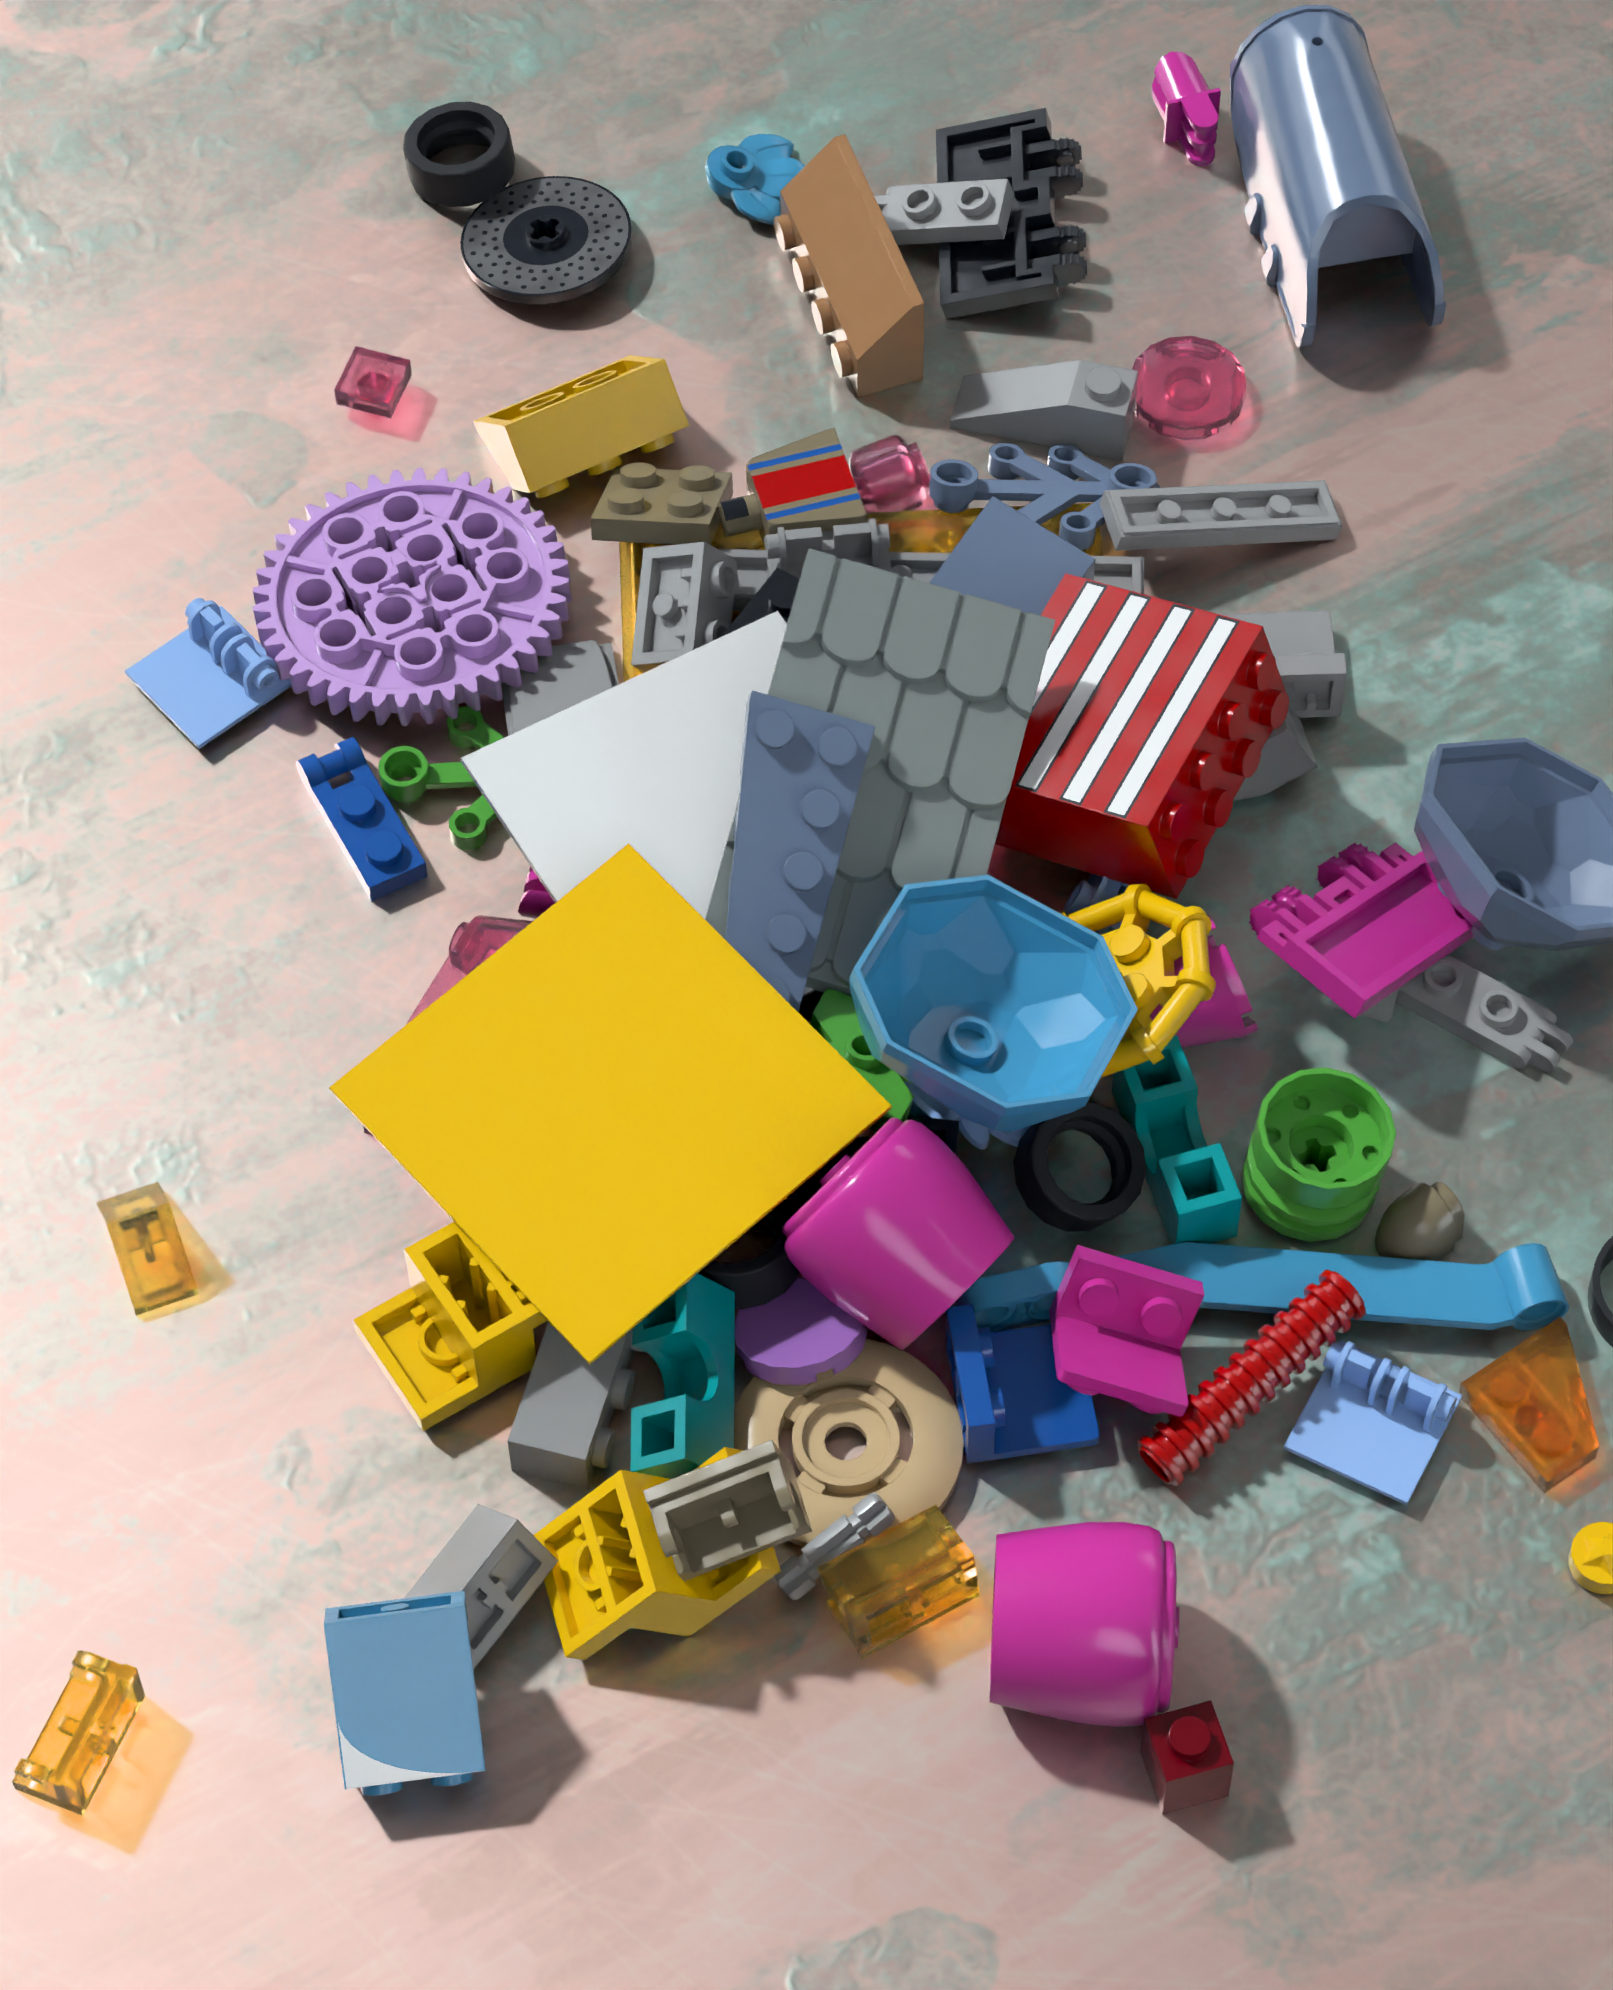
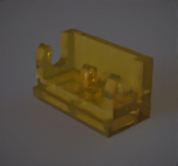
M936 1504L817 1567L819 1579L832 1596L831 1599L826 1601L839 1625L854 1644L855 1650L861 1659L980 1596L974 1555Z
M77 1650L71 1661L73 1667L69 1673L70 1678L27 1759L20 1758L13 1772L16 1774L12 1784L14 1789L83 1816L146 1695L136 1667L126 1663L122 1665L88 1651Z

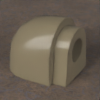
M1436 1182L1431 1186L1426 1183H1418L1399 1196L1383 1213L1377 1228L1375 1246L1379 1256L1438 1261L1454 1251L1455 1242L1463 1238L1465 1218L1462 1205L1456 1195L1444 1183Z

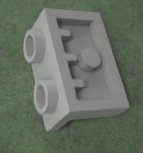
M706 542L643 548L631 660L632 666L647 672L722 637L732 622L734 596L739 585L736 559Z

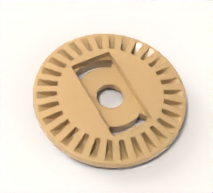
M866 1339L863 1351L849 1367L835 1375L832 1368L826 1372L816 1374L817 1382L805 1385H781L754 1377L744 1389L734 1410V1449L744 1451L770 1440H773L779 1448L781 1430L793 1429L792 1451L795 1463L801 1472L796 1479L812 1532L789 1540L790 1542L804 1547L842 1515L851 1516L854 1513L852 1507L868 1494L876 1493L890 1507L895 1519L878 1536L869 1535L865 1539L867 1545L855 1554L885 1549L906 1540L922 1530L939 1514L948 1502L957 1485L962 1468L964 1440L957 1406L948 1389L938 1376L920 1360L889 1344ZM902 1412L910 1427L913 1446L908 1462L898 1458L900 1433L898 1423L893 1415L894 1413ZM852 1427L864 1435L867 1445L864 1452L857 1458L851 1460L837 1459L826 1449L825 1441L828 1435L837 1428Z

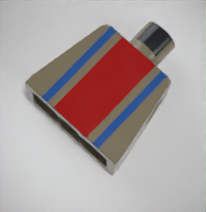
M835 428L818 432L751 458L746 464L747 495L718 502L719 517L726 537L759 530L764 547L765 535L777 534V527H784V530L821 527L822 532L833 531V526L867 523V514Z

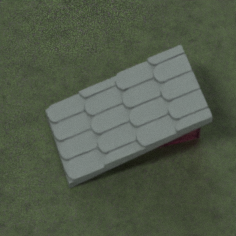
M809 548L767 695L875 726L805 986L822 993L827 989H834L852 997L849 977L853 968L905 884L987 875L1055 620L1030 612L1024 613L1020 609L969 594L962 595L958 591L907 576L900 577L897 573L845 558L839 559L835 555ZM738 801L705 915V920L724 939L728 909V885L732 869L735 839L733 838L735 815L738 809Z

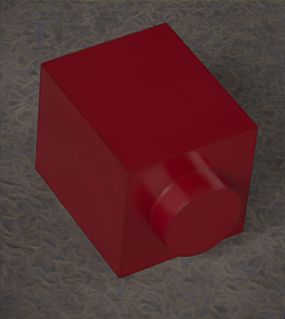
M1211 1700L1144 1719L1140 1753L1162 1815L1229 1796L1234 1761Z

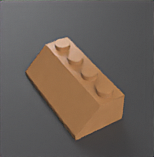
M846 135L836 136L780 191L781 215L774 217V229L781 249L783 251L790 249L793 254V272L800 291H809L812 296V314L817 330L821 335L828 333L831 338V355L836 372L840 378L848 376L858 398L923 379L925 303Z

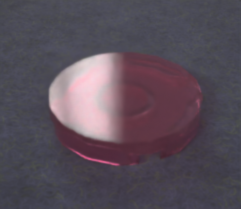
M1195 336L1169 337L1150 345L1135 359L1132 370L1138 371L1135 414L1139 417L1140 413L1144 419L1149 421L1148 427L1158 434L1180 440L1205 439L1219 433V427L1226 425L1230 420L1231 425L1240 416L1247 387L1244 368L1231 351L1215 341Z

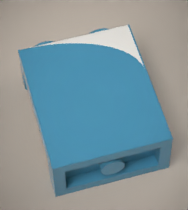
M465 1590L326 1608L324 1630L345 1789L361 1787V1793L364 1795H385L401 1790L405 1781L431 1778V1784L434 1786H453L472 1780L473 1772L485 1771L484 1742L482 1741L468 1629Z

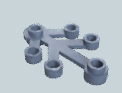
M999 443L990 448L987 467L988 473L997 479H978L977 469L965 461L955 459L942 460L931 467L928 493L933 499L935 507L948 513L965 511L973 500H990L992 496L1000 501H1032L1019 509L1018 512L1039 525L1076 502H1094L1081 512L1064 514L1060 520L1059 537L1078 549L1083 550L1094 544L1096 528L1106 523L1099 505L1105 490L1160 488L1157 483L1155 472L1144 465L1123 463L1109 469L1084 456L1083 452L1073 445L1059 444L1051 447L1048 451L1046 466L1026 455L1023 449L1017 445ZM1019 477H1022V478H1024V479H1026V480H1014V479H1017V478H1019ZM1079 477H1081V478H1083V479L1086 480V481H1075V480L1078 479Z

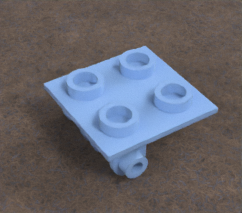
M196 598L185 609V615L188 617V629L125 670V674L200 749L287 690L292 684L291 679L281 680L279 678L276 663L271 657L266 656L265 648L261 647V644L222 606L219 607L212 600L205 601L203 598Z
M1342 1340L1339 1343H1332L1323 1362L1325 1369L1283 1449L1407 1506L1462 1399V1395L1448 1389V1385L1434 1383L1410 1372L1411 1369L1406 1366L1401 1368L1392 1364V1360L1388 1358L1381 1359L1355 1347V1343L1350 1341L1346 1343Z

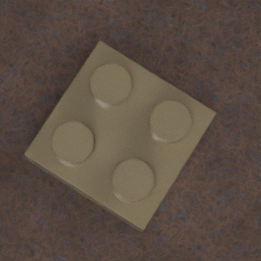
M642 462L616 467L590 518L592 540L676 545L706 542L711 545L721 523L718 502L731 499L733 496L732 472H715L712 468L703 465L688 466L681 470L656 469L655 466Z

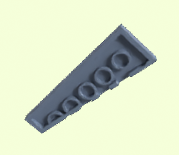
M752 690L746 706L738 809L735 815L733 835L735 839L732 869L729 876L727 895L728 909L725 940L799 1012L875 726Z

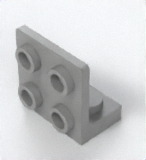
M1329 611L1220 614L1263 626L1271 651L1276 659V665L1283 685L1289 696V707L1298 718L1341 716L1347 670L1345 653H1335L1332 621Z

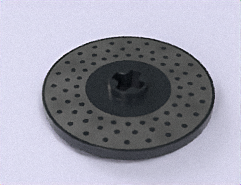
M546 176L524 180L507 186L489 200L479 204L464 225L460 244L464 266L472 280L482 289L494 296L512 302L549 304L567 301L587 294L611 279L623 266L630 253L633 234L631 220L626 207L611 191L599 184L581 178Z

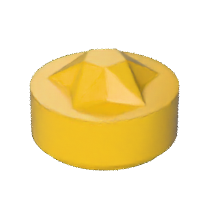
M1596 1522L1582 1528L1573 1539L1568 1557L1570 1572L1577 1583L1583 1588L1598 1594H1613V1523Z

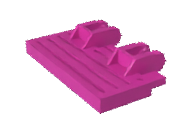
M1355 842L1348 846L1347 849L1345 848L1340 851L1338 858L1334 855L1317 866L1318 878L1316 880L1319 881V886H1322L1323 889L1316 893L1313 899L1307 894L1303 895L1301 889L1298 890L1295 886L1290 887L1287 885L1273 894L1271 901L1265 899L1259 905L1249 910L1251 913L1250 922L1248 923L1252 926L1251 930H1254L1256 935H1258L1257 939L1354 1019L1474 937L1471 931L1472 924L1439 890L1437 880L1427 863L1423 851L1412 856L1396 842L1381 851L1379 856L1373 851H1368V847L1362 846V843L1357 845Z

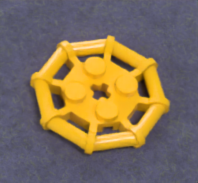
M1131 884L1121 895L1070 914H1066L1064 910L1060 912V914L1094 932L1122 922L1120 928L1101 936L1104 937L1138 1010L1101 1078L1147 1061H1151L1155 1065L1165 1057L1162 1054L1164 1048L1200 1002L1212 998L1216 987V981L1210 975L1207 936L1211 930L1212 923L1207 913L1201 907H1185L1152 893L1150 887L1146 884ZM1150 920L1170 928L1168 932L1158 939L1146 934ZM1182 956L1183 969L1179 971L1178 976H1175L1174 961ZM1160 1003L1163 1008L1152 1021L1149 1015Z

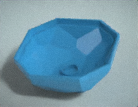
M990 875L905 884L849 977L850 991L860 1029L872 1056L966 1120L998 1131L1012 1132L1084 1107L1138 1010L1103 936Z

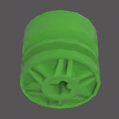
M1327 1067L1299 1070L1279 1080L1262 1101L1241 1173L1246 1200L1262 1222L1284 1236L1308 1242L1337 1239L1356 1229L1361 1224L1375 1202L1381 1179L1385 1175L1392 1156L1396 1136L1391 1110L1376 1089L1351 1073Z

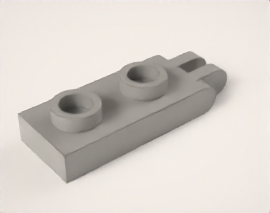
M1008 179L890 186L886 191V195L874 197L896 244L908 245L1005 239L1014 191Z
M1449 954L1400 987L1398 991L1397 1004L1517 1069H1523L1527 1063H1530L1545 1072H1552L1560 1062L1559 1054L1566 1053L1573 1043L1572 1036L1566 1030L1555 1025L1557 1017L1550 1009Z

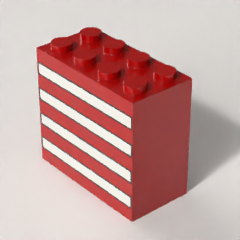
M1065 573L1041 613V616L1054 619L1055 623L995 844L1098 876H1105L1108 879L1128 885L1146 884L1154 893L1177 899L1188 878H1193L1200 870L1205 849L1216 829L1221 828L1228 821L1233 807V799L1245 778H1250L1257 770L1261 758V750L1273 729H1277L1283 724L1289 709V696L1283 685L1276 665V659L1271 651L1263 626Z

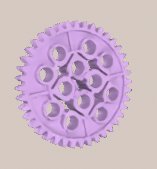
M417 468L412 479L404 481L399 470H393L390 476V483L382 484L374 474L369 475L368 488L361 490L354 483L348 482L346 483L347 497L341 499L338 495L327 492L325 493L327 504L325 509L312 504L306 505L308 521L291 518L288 521L291 535L276 534L274 539L277 550L265 551L263 554L266 568L257 569L256 575L259 586L253 588L256 604L253 606V612L261 647L265 648L266 656L271 657L275 661L279 678L281 680L291 679L294 693L299 694L308 690L310 703L314 706L328 699L330 712L333 715H337L349 705L353 721L359 722L368 711L375 712L377 725H383L391 713H398L401 725L408 726L413 713L421 712L427 724H432L438 709L443 708L451 719L458 717V704L463 702L475 711L481 710L480 695L485 693L499 701L503 699L501 683L504 682L507 685L519 688L522 686L520 670L537 673L539 670L537 656L550 657L552 655L551 640L562 638L561 622L568 621L569 619L567 603L572 601L568 560L565 558L564 545L562 542H557L555 527L553 525L546 526L544 513L541 510L531 512L528 498L524 497L513 501L512 488L508 486L494 493L492 479L485 478L473 487L470 472H464L455 482H450L447 469L441 468L433 480H426L423 468Z

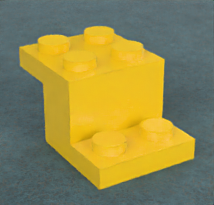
M455 1222L448 1224L404 1249L411 1288L353 1319L357 1335L422 1431L429 1429L532 1370L536 1359L533 1329L548 1321Z
M724 1447L696 1469L743 1450ZM622 1469L534 1534V1537L558 1560L544 1579L565 1657L580 1660L588 1659L629 1628L690 1637L781 1572L774 1547L683 1581L677 1573L672 1556L666 1558L662 1550L650 1507L646 1502L643 1490L671 1479Z

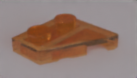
M1561 1317L1460 1384L1459 1394L1462 1395V1401L1543 1493H1546L1596 1458L1599 1443L1568 1327Z

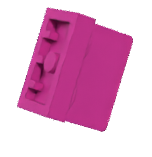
M1077 1245L1049 1309L1057 1379L1079 1393L1086 1395L1101 1393L1125 1400L1147 1413L1158 1414L1165 1412L1180 1417L1184 1416L1189 1402L1180 1349L1205 1296L1203 1283Z

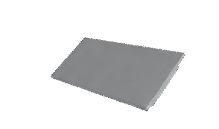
M595 640L554 645L552 646L553 653L550 657L537 656L539 666L537 673L520 670L522 686L517 688L504 682L501 683L508 736L619 685L612 643L598 645Z

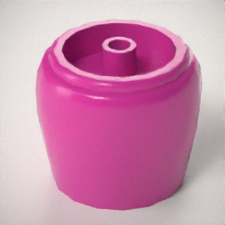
M895 1117L890 1118L851 1157L846 1154L821 1178L819 1182L822 1186L782 1227V1232L787 1237L784 1245L787 1256L803 1277L831 1302L900 1350L910 1345L929 1328L993 1264L1015 1238L966 1166L951 1149L923 1124L914 1120L902 1122Z
M1085 1522L997 1534L989 1703L1074 1723L1109 1727L1143 1725L1145 1718L1167 1711L1170 1707L1172 1694L1175 1648H1178L1179 1607L1176 1606V1549L1174 1543L1164 1541L1160 1531L1150 1526L1126 1522Z

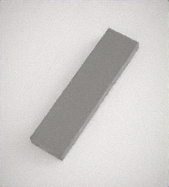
M1325 480L1105 490L1099 503L1115 551L1336 540L1343 527Z

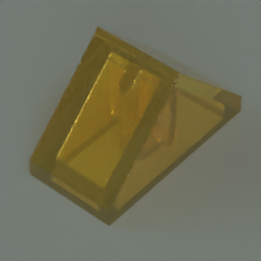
M159 1182L96 1202L136 1316L199 1294L170 1203Z

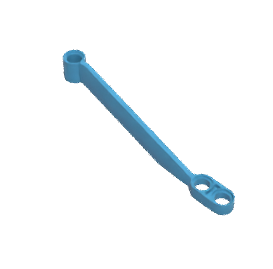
M1182 1242L1117 1256L1201 1281L1205 1296L1199 1308L1277 1314L1279 1311L1288 1313L1290 1311L1289 1302L1295 1297L1303 1299L1305 1297L1304 1288L1311 1283L1318 1285L1320 1283L1319 1274L1328 1269L1346 1278L1361 1295L1366 1308V1314L1358 1320L1494 1330L1512 1325L1517 1330L1531 1331L1547 1327L1559 1321L1569 1310V1304L1548 1249L1544 1245L1536 1243L1523 1244L1511 1248L1500 1254L1493 1262L1487 1264ZM1049 1262L977 1279L955 1301L956 1306L973 1304L977 1329L989 1327L990 1333L1049 1321V1309L1070 1262Z

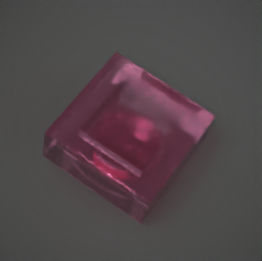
M355 346L334 389L336 404L392 418L412 376L410 360Z

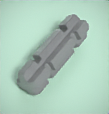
M876 1493L868 1494L852 1507L854 1513L851 1516L842 1515L801 1549L803 1554L797 1558L793 1555L780 1565L781 1572L776 1574L774 1578L791 1599H800L816 1586L815 1579L821 1575L823 1578H826L867 1545L865 1539L872 1534L876 1537L893 1523L895 1519L894 1513L880 1495Z

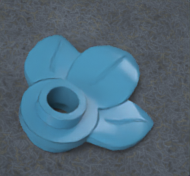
M756 134L746 137L738 146L725 145L714 149L706 161L705 172L708 185L713 192L723 198L733 200L737 209L743 215L762 223L774 225V217L781 215L780 191L805 165L794 158H790L794 144L788 139L774 134Z

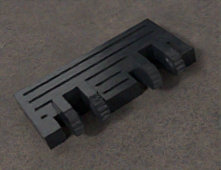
M1046 108L936 129L937 183L1008 179L1014 191L1005 239L939 243L940 305L946 319L1059 298L1058 287L1081 282L1082 279H1085V275H1087V260H1084V256H1079V253L1084 251L1086 247L1085 232H1083V229H1079L1078 226L1064 225V227H1059L1055 224L1054 200L1064 198L1066 195H1076L1078 191H1081V187H1083V172H1080V168H1075V165L1080 164V160H1082L1081 145H1079L1078 141L1068 139V137L1065 139L1060 138L1059 140L1052 139L1051 121Z

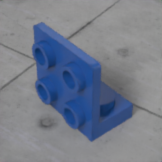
M973 1304L953 1306L946 1310L945 1348L961 1423L967 1463L1094 1446L1099 1442V1429L1092 1395L1079 1393L1057 1379L1051 1324L990 1333L989 1327L977 1329Z

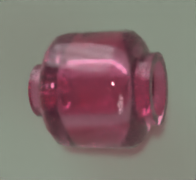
M891 435L857 448L850 453L848 459L849 468L864 509L871 519L875 518L877 522L885 521L919 508L924 504L926 500L925 489L929 488L930 473L917 442L908 445L901 436Z

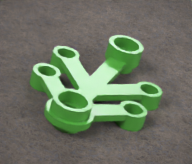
M469 706L458 707L457 718L451 719L449 716L447 718L449 739L457 747H475L479 750L505 738L484 722L479 710L475 711ZM465 723L475 725V727L469 731H460L456 729L459 725ZM398 746L388 750L381 757L378 765L383 791L389 797L399 802L414 801L426 789L477 787L461 762L428 764L424 754L411 746ZM403 777L413 778L412 780L404 782L397 781L398 779ZM483 795L468 808H462L454 812L449 819L450 838L452 843L459 849L475 850L481 847L487 839V825L497 817ZM465 825L478 827L477 830L471 833L459 831Z

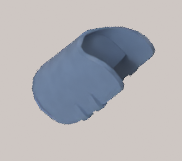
M1302 5L1274 14L1256 27L1244 40L1230 64V112L1237 154L1249 199L1244 208L1245 219L1250 234L1260 236L1265 250V254L1261 259V268L1268 286L1277 287L1296 346L1310 347L1313 343L1317 317L1318 268L1400 255L1403 265L1406 266L1428 327L1442 324L1446 302L1444 301V286L1438 252L1369 54L1365 32L1348 12L1330 5Z

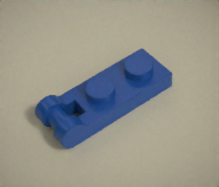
M354 737L335 744L336 751L317 758L313 753L296 761L298 773L306 790L371 902L428 877L426 862L372 773L361 747ZM346 773L351 782L333 789L328 780Z

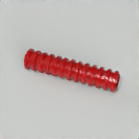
M1328 1269L1320 1273V1283L1318 1285L1308 1284L1304 1288L1305 1297L1303 1299L1299 1297L1293 1298L1289 1302L1290 1311L1288 1313L1279 1311L1274 1316V1326H1262L1258 1330L1260 1337L1258 1340L1248 1339L1243 1344L1245 1351L1243 1354L1235 1352L1228 1358L1230 1365L1228 1368L1223 1366L1216 1368L1213 1371L1214 1380L1212 1382L1204 1380L1198 1385L1199 1394L1197 1396L1193 1394L1187 1395L1189 1405L1184 1416L1180 1417L1167 1413L1169 1422L1166 1424L1163 1422L1156 1423L1152 1427L1154 1435L1151 1438L1142 1436L1137 1441L1138 1452L1141 1458L1161 1480L1174 1486H1179L1184 1482L1183 1472L1185 1470L1189 1472L1197 1470L1200 1467L1198 1458L1201 1456L1204 1458L1211 1457L1215 1453L1213 1445L1216 1442L1225 1444L1230 1439L1229 1430L1231 1428L1240 1430L1245 1425L1244 1416L1246 1414L1255 1416L1260 1412L1259 1402H1271L1276 1397L1274 1390L1276 1387L1286 1388L1291 1383L1289 1376L1291 1373L1299 1375L1306 1369L1304 1362L1306 1359L1314 1361L1321 1356L1320 1346L1330 1347L1332 1343L1336 1342V1332L1346 1333L1351 1328V1318L1358 1320L1366 1314V1308L1361 1295L1346 1278Z

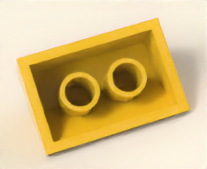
M634 355L624 357L473 421L478 434L513 489L527 493L534 492L536 498L546 497L564 490L569 486L567 477L587 469L589 475H597L616 468L622 464L620 455L640 447L642 453L663 448L675 441L673 432L689 426L665 359Z

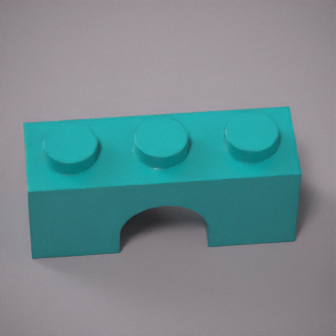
M1175 1035L1162 1051L1165 1058L1157 1064L1153 1065L1151 1061H1147L1114 1073L1112 1093L1121 1116L1133 1126L1144 1148L1147 1171L1145 1178L1171 1245L1182 1242L1211 1244L1237 1237L1242 1196L1221 1144L1217 1143L1208 1146L1206 1143L1197 1109L1198 1086L1178 1036Z
M697 1273L632 1329V1345L652 1356L661 1371L664 1382V1400L631 1408L630 1471L673 1479L693 1471L724 1447L734 1449L735 1292Z

